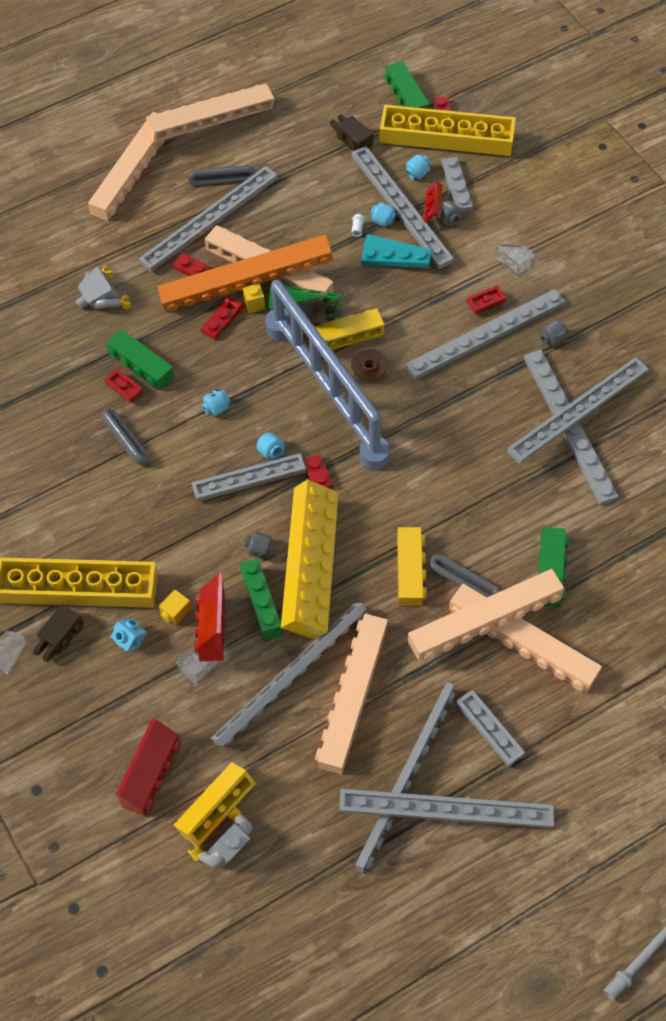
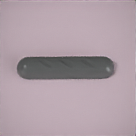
M250 165L199 169L189 173L188 181L193 186L244 182L254 175L256 171Z
M105 409L102 412L104 424L136 464H147L150 456L114 410Z
M436 554L429 560V567L433 572L459 587L465 584L485 597L501 592L496 585L441 554Z

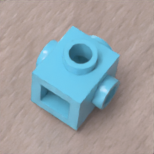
M128 618L120 620L114 625L111 638L119 647L128 652L140 647L147 632L136 620Z

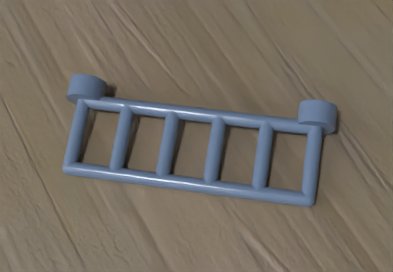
M274 280L271 284L273 310L265 318L268 336L276 341L288 339L362 440L360 445V462L363 467L371 471L385 468L390 459V446L381 437V415L281 281ZM302 330L309 338L310 351L303 343ZM321 355L329 365V377L322 368ZM341 382L349 392V404L341 394ZM360 408L369 419V431L360 420Z

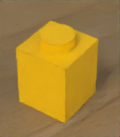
M260 283L242 287L248 314L265 310V300Z
M176 590L159 605L162 619L167 623L172 622L174 625H177L192 609L190 600Z

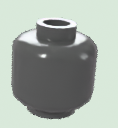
M445 201L441 204V213L437 217L446 226H454L461 220L462 210L453 201Z
M552 320L541 328L540 338L544 344L553 347L567 338L568 329L562 321Z
M256 531L252 536L248 535L244 546L248 547V555L263 560L266 556L270 557L274 542H272L271 536Z

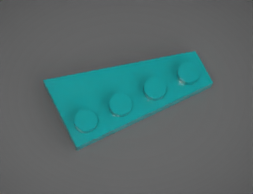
M367 234L361 264L429 268L432 250Z

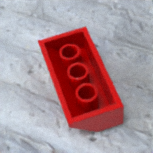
M218 574L200 589V597H196V607L199 609V611H196V623H199V626H195V638H198V641H194V653H198L199 662L224 661L225 592L223 574Z
M154 718L151 719L116 793L122 808L143 816L153 808L155 802L153 798L156 792L161 790L164 774L170 771L172 766L171 759L174 754L178 753L181 746L178 734Z

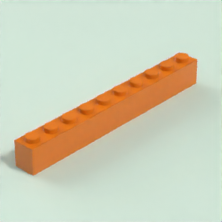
M325 234L158 285L157 288L165 311H175L180 307L192 306L200 301H208L216 296L227 295L229 292L243 290L242 287L276 280L285 275H293L298 271L309 270L318 265H326L334 260Z

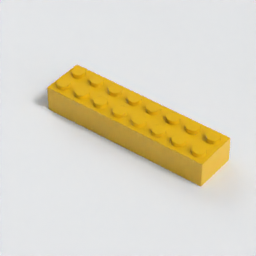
M384 105L380 126V143L511 156L516 117Z
M307 479L294 488L281 628L314 640L328 633L339 493Z
M0 558V603L154 608L158 570L156 562Z

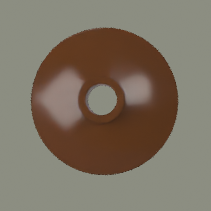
M374 349L359 351L354 355L351 362L354 374L364 380L380 378L384 375L388 366L386 357L380 351Z

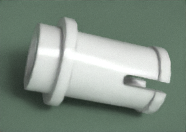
M356 214L352 218L351 234L354 237H360L365 219L363 215Z

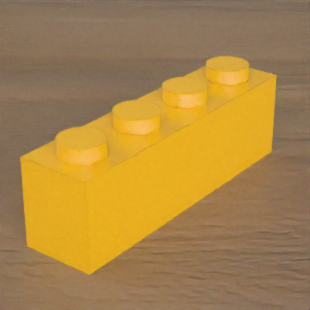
M377 308L355 315L352 314L344 318L334 319L322 325H314L331 350L384 335V323Z
M398 527L399 606H422L423 599L427 598V589L423 587V581H426V569H422V564L426 563V553L422 552V546H425V535H421V527Z
M231 762L174 824L175 828L186 840L199 847L256 784L245 769Z

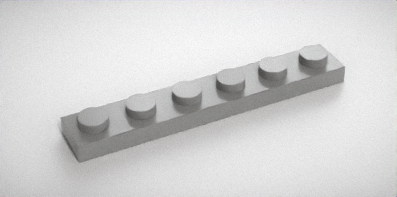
M301 453L195 481L192 482L196 501L199 502L306 473V468Z

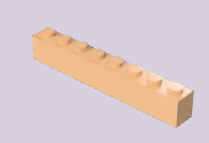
M266 83L205 101H198L187 106L184 105L180 108L152 114L146 117V129L153 142H158L270 110L273 108L274 96Z
M146 122L88 202L90 215L108 221L115 214L120 203L124 201L126 194L131 191L135 181L140 178L144 168H147L151 158L156 155L158 148L163 145L164 140L153 142L146 129Z
M217 225L205 238L206 250L232 263L271 251ZM302 270L293 275H285L276 279L286 286L333 293V281L328 277L317 274L313 270Z
M550 569L409 632L408 643L418 661L423 659L429 660L441 651L447 652L451 650L456 644L467 643L476 635H484L496 626L502 627L514 618H522L529 611H537L549 602L555 603L559 601L564 587L553 569Z
M462 584L450 600L449 610L454 613L487 597ZM514 618L508 621L506 625L502 627L496 626L486 633L489 637L502 641L503 645L507 648L515 649L522 657L535 661L540 668L553 672L560 680L568 681L579 691L587 693L602 668L599 664L522 618Z
M364 614L363 620L358 622L356 631L359 633L357 638H353L351 644L353 652L351 656H347L345 663L347 671L346 674L342 673L339 682L341 689L340 692L336 691L333 701L336 705L334 711L330 710L327 722L330 724L328 729H324L321 741H324L322 749L318 748L315 760L318 761V768L343 774L387 632L388 619Z

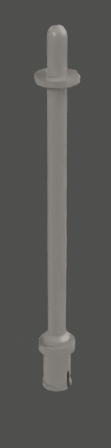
M666 926L625 971H617L616 977L604 988L603 992L610 1000L614 1001L626 987L629 988L632 985L631 977L666 940Z

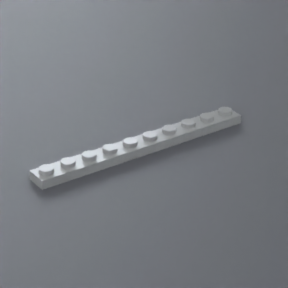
M367 146L353 151L352 158L385 201L395 209V213L421 247L432 250L431 260L436 267L441 269L454 262L452 255L427 223L423 221L420 214Z
M267 166L263 167L140 257V263L150 272L154 271L276 181L277 174Z
M554 289L406 363L405 368L413 379L417 380L564 306L565 300Z
M542 350L525 354L524 360L549 409L555 415L570 403ZM580 422L564 432L563 436L599 505L616 501L618 495Z
M635 357L508 447L507 453L517 463H523L648 372V368Z
M354 603L328 627V633L315 639L214 734L211 740L219 746L228 745L238 731L244 730L249 725L248 721L253 717L259 716L267 703L275 701L278 697L277 694L282 689H287L293 683L292 680L296 676L302 675L311 662H315L321 657L320 653L324 649L333 646L335 639L339 635H344L353 622L355 623L363 617V613L367 610L363 603Z
M446 682L391 793H408L412 785L410 779L412 775H417L421 766L419 761L421 757H426L430 748L428 743L430 739L434 740L439 728L436 726L439 721L443 722L447 714L445 708L447 704L451 705L456 693L453 692L454 684ZM379 816L355 864L356 871L364 874L366 868L370 870L375 859L373 854L376 849L380 850L384 842L382 836L385 830L389 831L394 819L391 818L392 816Z
M352 789L340 790L339 812L542 828L554 827V807L548 804Z

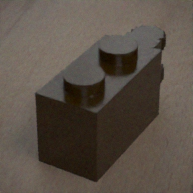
M340 114L337 117L339 123L334 119L330 121L331 127L337 132L338 139L348 145L350 150L356 151L365 146L367 148L373 146V133L353 115L346 118Z
M323 296L296 302L311 323H316V325L325 324L329 318L342 315L341 310L333 312L329 310L330 306L339 304L338 299L327 301V297Z
M61 604L37 633L40 641L35 646L33 654L39 656L48 647L49 649L43 656V661L49 662L56 653L60 654L62 650L69 646L74 635L82 630L84 623L81 616Z

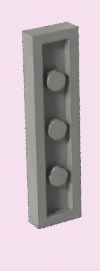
M458 157L441 159V166L452 201L462 210V213L472 211V202Z
M473 690L456 701V705L508 767L525 755V751Z

